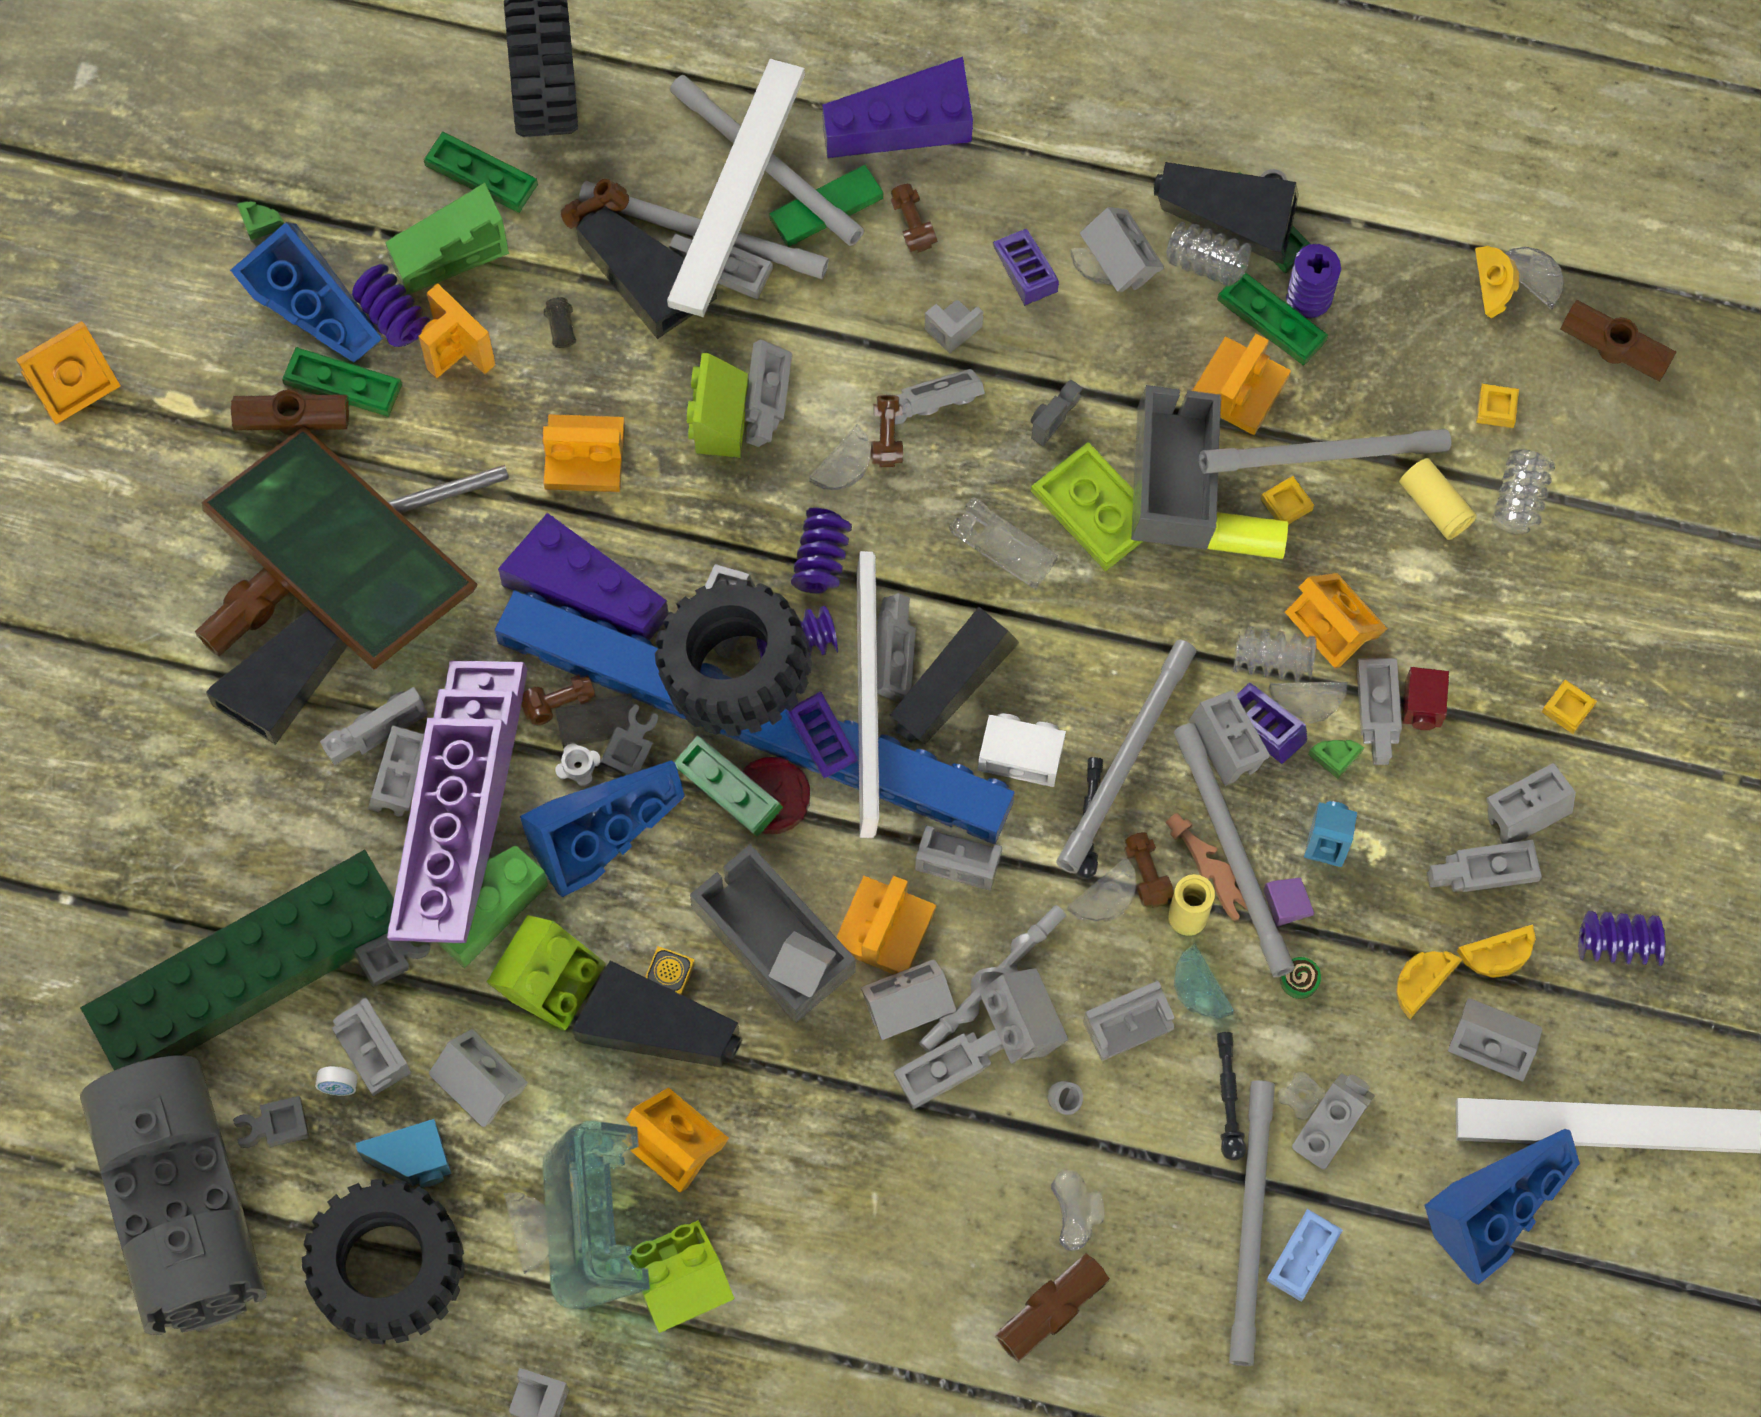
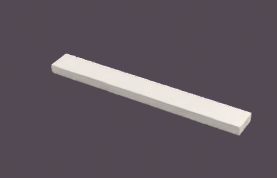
M769 59L667 299L668 307L704 317L804 79V68Z
M860 551L857 567L860 838H874L879 821L875 555H873V552Z
M1457 1098L1456 1141L1534 1144L1552 1134L1567 1129L1572 1133L1575 1146L1761 1153V1110Z

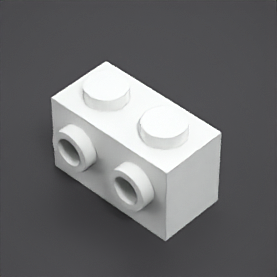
M1011 714L989 715L979 756L978 771L1054 787L1066 731L1059 730L1056 725L1048 722H1037L1036 725L1021 722L1020 718Z

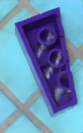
M963 56L822 104V124L827 158L972 142L973 117Z
M549 513L545 514L498 568L503 587L513 591L517 589L524 593H536L548 603L560 608L561 606L573 608L582 617L593 622L597 620L608 622L617 629V632L629 637L632 634H636L650 640L663 625V621L668 615L666 599Z

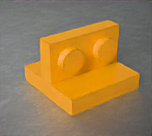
M437 283L427 292L433 320L425 325L419 335L427 370L438 378L465 355L481 372L486 374L496 365L489 332Z
M82 321L16 359L22 369L21 374L38 396L55 425L121 387L88 328Z
M1255 333L1248 347H1245L1225 336L1192 391L1221 395L1220 418L1255 435L1290 377L1291 370L1270 360V356L1266 355L1268 339Z
M549 414L548 426L543 427V445L545 450L544 489L620 492L625 427L624 417Z
M1338 573L1308 577L1298 587L1303 593L1285 611V614L1334 668L1341 667L1366 641L1378 639L1388 629Z
M863 875L836 938L855 959L891 974L902 972L911 968L936 911V904L907 893L908 881L894 875L889 885Z
M668 1087L631 1110L625 1119L630 1126L619 1142L681 1193L689 1187L706 1160L722 1150L729 1137Z

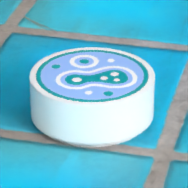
M324 1067L317 1072L315 1087L319 1091L330 1095H351L356 1092L358 1076L347 1068Z

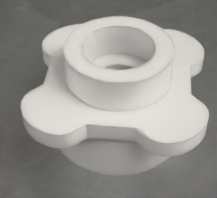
M575 743L568 744L564 748L561 759L562 763L556 766V775L560 779L569 778L577 781V784L581 787L588 786L592 782L591 774L594 767L600 764V755L596 751H589L587 748L578 746ZM576 762H580L582 766L580 768H576L574 764Z

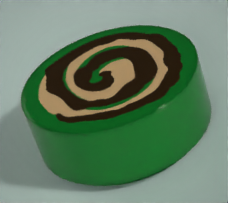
M1296 957L1292 959L1295 969L1281 976L1280 984L1287 995L1296 999H1305L1317 991L1321 982V972L1314 961L1305 957Z

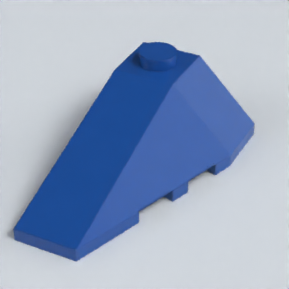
M284 223L230 269L254 300L272 309L287 321L310 333L317 340L354 363L383 340L381 334L353 299L327 261L296 223Z
M668 761L553 799L521 815L520 819L531 852L545 871L546 876L557 893L564 897L596 881L606 872L604 867L619 853L624 855L632 847L630 842L646 827L652 828L685 797L675 762Z
M1563 1129L1453 1182L1424 1205L1434 1238L1473 1283L1479 1285L1508 1261L1514 1253L1510 1246L1522 1230L1529 1232L1536 1223L1533 1215L1545 1200L1552 1201L1580 1164L1571 1131Z

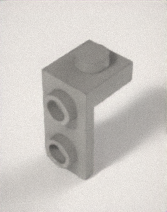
M1341 1073L1333 1082L1293 1143V1150L1321 1169H1326L1358 1119L1375 1097L1373 1093L1368 1091L1370 1089L1369 1085L1355 1075L1350 1074L1347 1077Z

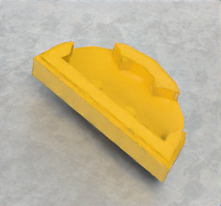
M1490 246L1475 248L1485 314L1493 318L1507 308L1505 306L1506 303L1511 299L1513 292L1518 290L1519 271L1515 261L1502 250Z
M1533 924L1461 946L1457 949V952L1461 959H1463L1464 964L1478 974L1492 978L1509 976L1520 970L1532 954L1533 945L1536 940Z
M1431 951L1418 953L1406 962L1397 978L1396 995L1400 1008L1410 1020L1459 966L1463 959L1447 951L1443 953Z

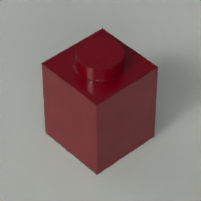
M1410 667L1405 679L1403 724H1412V727L1418 730H1432L1435 727L1441 728L1447 715L1449 671Z

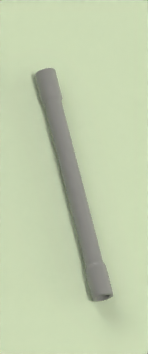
M685 75L676 78L670 87V92L692 111L700 114L734 144L741 126L712 102L708 95ZM772 153L765 171L822 219L825 225L849 246L856 244L861 239L864 229L844 211L831 204Z
M589 181L583 183L579 194L581 202L594 196L593 192L596 184ZM630 196L627 207L619 212L691 236H695L701 222L699 218ZM742 232L738 233L733 245L763 259L788 266L794 271L819 279L824 278L829 263V258L798 248H789Z
M1447 429L1416 431L1412 434L1326 442L1247 449L1203 450L1199 454V466L1201 472L1206 474L1236 471L1240 468L1404 453L1447 452L1451 447V436Z
M1177 640L1161 668V674L1086 812L1060 853L1056 863L1061 869L1075 874L1082 865L1092 846L1095 834L1175 686L1183 678L1196 654V648L1189 642Z
M1184 724L1175 729L1174 735L1185 762L1192 771L1260 939V947L1273 977L1284 976L1292 972L1295 966L1283 937L1278 933L1207 759V751L1196 724Z
M1262 1080L1252 1081L1250 1086L1248 1111L1250 1124L1238 1279L1229 1363L1238 1366H1253L1255 1354L1256 1300L1269 1129L1273 1116L1275 1090L1274 1083Z

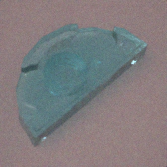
M1194 943L1182 953L1175 967L1174 987L1179 1000L1189 1011L1193 1013L1195 1011L1203 1016L1213 1017V1019L1233 1015L1234 1009Z

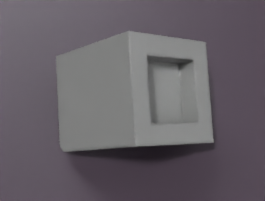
M955 300L944 310L935 304L925 312V330L950 354L982 328L984 312L979 307L970 312L959 300Z
M794 931L784 942L769 977L808 997H812L826 968L833 961L836 953Z
M519 1368L517 1374L519 1383L509 1408L510 1414L516 1417H560L569 1392L567 1383Z

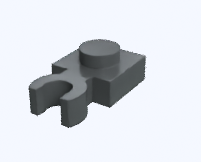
M1070 379L1058 397L1055 395L1048 405L1041 404L1034 412L1030 421L1033 423L1031 439L1044 447L1065 421L1066 414L1081 399L1082 396L1079 393L1083 387Z
M636 704L627 713L628 729L624 730L616 726L600 760L601 763L628 775L641 770L653 742L644 739L643 736L645 732L653 729L658 721V715L652 713L646 724H639L636 720V713L640 706Z
M388 933L356 948L354 955L374 988L408 971L409 964L406 959H421L430 952L431 946L429 943L421 947H415L410 941H390L387 938Z
M300 1096L260 1105L262 1117L254 1118L251 1115L243 1114L233 1119L237 1128L246 1125L252 1127L249 1136L237 1139L241 1148H251L264 1137H266L270 1148L310 1138Z

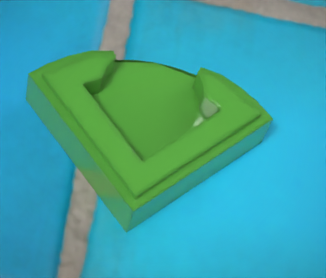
M256 202L237 204L250 240L271 234L284 224L283 219L274 209L271 210L268 207L257 205Z
M1352 740L1322 741L1313 746L1308 755L1339 779L1363 752L1364 747Z

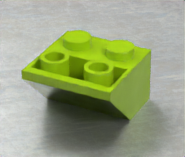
M702 353L700 367L693 366L691 389L694 390L693 401H689L687 407L688 439L694 440L695 452L697 454L741 458L746 413L745 403L749 380L748 373L709 353Z
M527 915L488 978L487 983L512 1003L566 1031L606 963L556 922Z
M699 1220L691 1224L680 1225L671 1233L653 1241L642 1242L634 1249L624 1253L659 1333L735 1299L720 1260Z

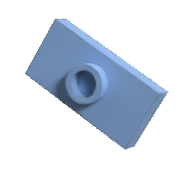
M1307 1209L1266 1281L1302 1302L1343 1230Z

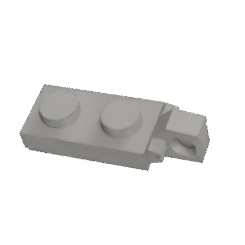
M675 233L669 244V249L685 259L693 240ZM733 246L718 284L758 300L773 269V263Z
M761 339L753 343L745 403V420L749 421L746 442L757 447L771 442L772 432L774 429H777L779 421L784 419L792 358L790 351Z
M968 369L901 389L902 394L895 396L899 397V404H902L903 409L901 416H895V425L903 424L906 418L912 417V415L933 414L939 410V407L952 403L956 405L967 404L973 401L976 396L985 394L983 383L973 370Z
M900 593L883 598L878 617L876 637L877 694L898 703L911 690L916 628L911 626L908 620L910 598Z
M1358 658L1356 666L1361 735H1363V744H1372L1373 765H1389V759L1392 758L1391 744L1399 743V735L1402 730L1397 658Z
M412 687L406 692L402 691L394 694L386 704L373 712H365L359 715L353 724L347 728H343L341 731H332L320 743L329 759L336 765L357 751L364 754L389 738L392 725L405 729L427 716V710L420 695Z
M1533 840L1457 850L1455 854L1446 856L1445 864L1431 865L1427 872L1430 888L1451 885L1453 892H1468L1539 882L1542 878Z
M996 1029L977 1039L974 1032L966 1036L963 1033L895 1070L894 1076L912 1108L915 1109L983 1072L986 1067L991 1065L988 1057L1004 1047Z

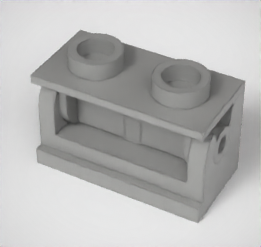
M1037 968L1002 974L979 992L1011 1064L1020 1058L1026 1060L1045 1057L1069 1040Z

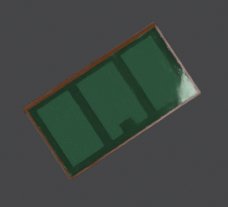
M306 427L299 429L202 502V510L373 670L473 593L478 585Z

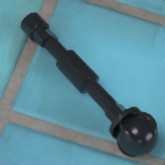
M1098 757L1088 758L1087 782L1089 784L1088 794L1084 797L1083 815L1098 789V783L1101 781L1103 759ZM1092 843L1078 872L1075 873L1081 879H1090L1097 872L1098 854L1094 852V843Z
M1220 1032L1217 1034V1046L1219 1047V1058L1222 1059L1223 1073L1220 1074L1222 1101L1225 1102L1227 1123L1225 1124V1133L1220 1135L1222 1140L1221 1152L1226 1159L1237 1161L1245 1155L1246 1144L1243 1140L1245 1134L1239 1131V1123L1236 1121L1235 1101L1238 1100L1236 1073L1232 1070V1057H1234L1233 1033Z

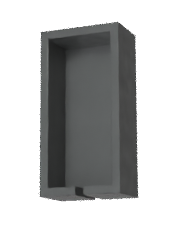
M1146 385L1137 408L1131 540L1207 549L1216 530L1218 472L1202 473L1199 466V454L1203 450L1219 449L1221 395L1187 390L1178 415H1172L1180 396V389Z
M750 844L723 866L724 880L728 886L723 889L722 877L716 872L690 894L691 907L791 1019L797 1023L856 972V959ZM794 931L836 953L833 961L826 968L812 997H808L769 977L784 942Z

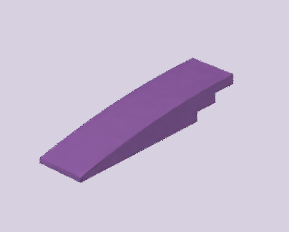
M450 661L445 689L438 690L434 718H427L387 936L390 941L466 943L492 846L514 746L528 670L524 662Z

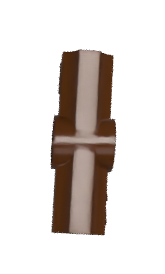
M1576 300L1560 328L1565 333L1598 349L1600 356L1605 361L1612 364L1623 362L1659 382L1677 353L1671 348L1638 332L1637 326L1630 319L1624 317L1613 319L1579 300ZM1612 337L1622 339L1625 342V344H1618L1612 340Z
M290 389L268 396H233V400H231L232 427L234 431L280 430L285 435L290 436L302 427H306L308 430H345L349 425V401L347 395H301L297 391ZM289 409L298 410L293 416H283L284 412Z
M278 556L291 569V573L296 570L294 564L285 556ZM263 568L250 581L242 580L228 591L223 600V605L195 630L196 636L213 654L220 657L249 629L253 631L262 627L273 615L275 605L290 591Z
M1085 1253L1054 1282L1050 1280L1038 1289L1025 1303L1026 1307L999 1329L995 1334V1338L1006 1353L1019 1363L1050 1334L1055 1335L1079 1313V1308L1109 1282L1110 1278L1102 1266Z

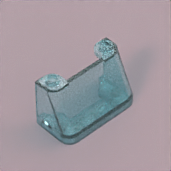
M584 1121L572 1126L546 1151L543 1157L542 1166L550 1282L555 1300L563 1307L586 1309L650 1289L648 1269H637L631 1264L627 1257L632 1255L631 1246L616 1245L610 1168L615 1169L625 1165V1159L621 1157L625 1151L639 1147L637 1127Z

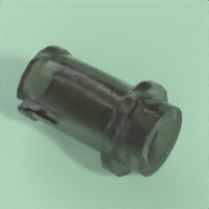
M563 297L548 300L546 308L543 310L544 316L549 319L552 345H555L556 348H565L576 343L570 315L573 312V306Z

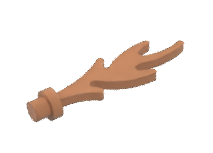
M1175 813L1165 822L1172 830L1170 835L1174 840L1180 837L1183 839L1195 860L1199 875L1208 880L1209 878L1213 879L1214 888L1220 903L1229 917L1236 922L1240 915L1236 911L1233 902H1238L1246 909L1247 907L1240 890L1234 884L1237 882L1230 865L1219 860L1207 858L1206 854L1214 855L1217 848L1195 837L1189 831L1193 824L1188 819L1183 820L1178 813Z

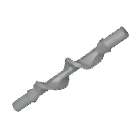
M1054 905L1036 925L1033 924L1029 928L1027 933L1020 934L1012 940L1011 954L997 968L991 967L979 970L971 980V995L956 1009V1012L939 1018V1022L919 1041L920 1046L928 1053L934 1050L950 1033L954 1034L960 1023L973 1021L979 1014V1001L982 999L979 992L1002 974L1017 972V963L1036 944L1047 939V935L1066 917L1065 912L1059 906Z

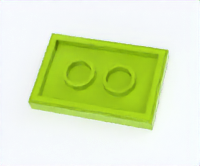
M1089 442L1031 486V492L1105 572L1143 542L1131 540L1133 488Z

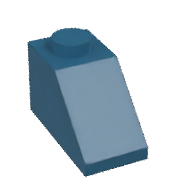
M1329 801L1326 804L1319 802L1313 817L1304 858L1342 867L1353 841L1357 812L1349 810L1348 806L1339 802Z
M434 1119L355 1143L363 1161L402 1181L408 1182L412 1186L420 1184V1187H430L441 1183L444 1180L443 1176L452 1174L440 1132Z

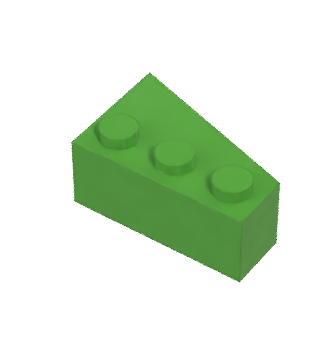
M485 183L385 242L393 268L401 285H404L406 288V295L509 254L503 219Z
M514 846L488 859L466 943H436L465 969L548 886L545 871L518 846Z

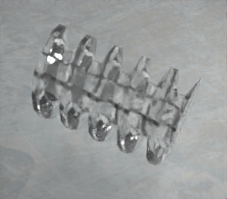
M1180 222L1170 237L1166 253L1169 264L1176 267L1181 266L1182 269L1189 272L1194 270L1195 274L1199 276L1207 275L1208 279L1212 281L1220 280L1221 284L1231 286L1238 282L1246 272L1252 246L1244 243L1238 251L1239 241L1237 239H1230L1225 246L1226 236L1219 233L1213 239V231L1206 228L1200 234V226L1193 223L1186 231L1185 223Z
M1515 449L1509 452L1510 457L1506 462L1507 470L1502 478L1503 484L1499 489L1500 497L1497 499L1496 511L1493 514L1492 521L1494 525L1506 532L1526 534L1530 531L1529 526L1540 525L1542 517L1538 513L1544 511L1545 503L1541 499L1548 496L1549 491L1545 486L1550 485L1552 482L1549 472L1554 471L1556 464L1553 460L1538 452L1527 449Z
M1248 626L1243 636L1240 635V631L1238 633L1233 672L1238 673L1243 663H1247L1249 675H1254L1260 665L1266 678H1269L1273 669L1277 668L1280 680H1284L1289 670H1292L1295 682L1299 683L1304 673H1308L1309 680L1311 681L1316 654V638L1310 635L1305 644L1302 645L1300 634L1294 633L1289 643H1287L1285 632L1278 631L1272 641L1269 629L1263 628L1259 637L1256 638L1254 627Z

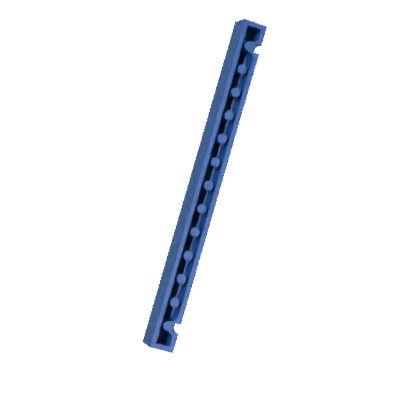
M513 591L495 628L498 644L524 655L530 653L539 657L540 661L576 676L584 677L588 675L591 682L686 720L684 714H679L660 679L659 670L655 664V652L658 648L652 646L648 639L636 634H632L629 637L619 633L613 625L602 620L592 622L582 618V615L573 608L567 606L557 608L547 604V601L536 593L526 592V594H522L518 591ZM702 663L700 673L704 676L719 680L733 679L724 675L718 667L709 663ZM786 709L780 713L782 716L780 721L774 725L770 721L761 725V731L751 734L749 729L741 730L740 736H728L725 730L721 729L720 734L820 774L786 715ZM816 709L801 717V720L805 724L822 714L819 709ZM845 720L844 723L838 721L858 761L828 778L859 790L858 723L851 720ZM824 722L809 730L808 733L810 737H813L828 729L829 726ZM882 734L878 737L880 799L949 827L955 825L967 830L966 833L991 844H996L1013 806L1015 791L1010 790L1006 783L998 779L989 778L985 780L973 775L972 770L963 765L954 763L950 766L937 761V757L926 750L916 749V751L905 748L901 746L897 739ZM832 735L815 744V746L820 751L837 742V740ZM840 748L822 759L827 765L844 756L845 753Z

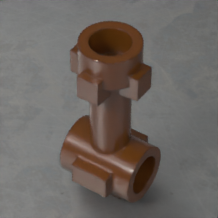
M602 179L596 184L592 198L584 202L576 199L565 205V208L561 210L562 220L567 227L573 229L579 225L586 215L597 212L605 207L614 212H621L629 203L627 190L610 179Z
M908 183L895 187L891 191L893 197L891 198V203L894 210H902L909 229L902 231L909 252L917 250L919 253L932 248L931 244L938 242L931 222L922 223L915 205L916 202L920 201L917 190H913L912 185Z
M880 395L877 396V404H873L874 416H880V441H871V463L879 464V467H895V464L903 463V442L895 441V416H901L903 409L902 404H899L898 396Z
M580 675L571 677V686L546 695L542 687H533L523 693V702L521 704L526 719H530L533 725H543L552 720L553 713L551 709L575 700H578L581 706L590 703L589 699L596 697L589 676L580 677Z
M1146 832L1129 836L1125 839L1127 847H1125L1124 851L1127 859H1136L1144 881L1136 885L1143 907L1151 905L1152 908L1167 904L1168 899L1173 898L1174 890L1168 875L1159 877L1150 854V852L1156 849L1153 839L1149 840Z

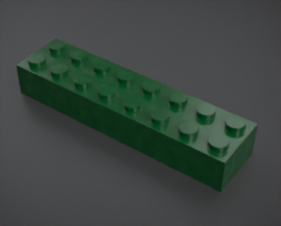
M364 849L85 1004L80 1009L114 1071L150 1059L182 1056L355 959L354 951L356 948L388 933L394 898L367 851Z

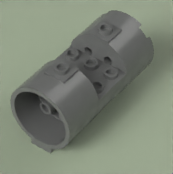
M168 1056L150 1059L112 1071L87 1085L80 1093V1100L144 1332L150 1335H162L166 1333L165 1327L172 1326L174 1329H181V1333L192 1330L198 1332L237 1319V1315L247 1311L245 1303L253 1298L255 1302H262L267 1296V1291L200 1061L190 1056Z

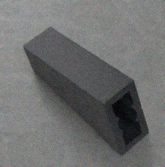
M1165 162L1163 174H1157L1154 184V196H1158L1162 210L1275 263L1284 264L1299 197L1296 182Z
M607 207L597 213L592 212L586 215L579 225L576 226L579 245L657 339L694 315L670 308L667 303V299L684 262L683 257ZM716 288L712 295L710 303L717 299Z
M978 607L892 711L890 716L898 722L894 729L910 743L917 738L926 744L1014 650L1019 641L1005 627Z
M337 609L336 612L352 625L351 616L343 609ZM308 610L210 686L206 694L213 707L276 745L348 646Z
M611 960L572 1029L575 1040L582 1044L720 1068L723 1066L726 1058L732 1060L735 1057L743 1039L738 1036L740 1033L738 1022Z

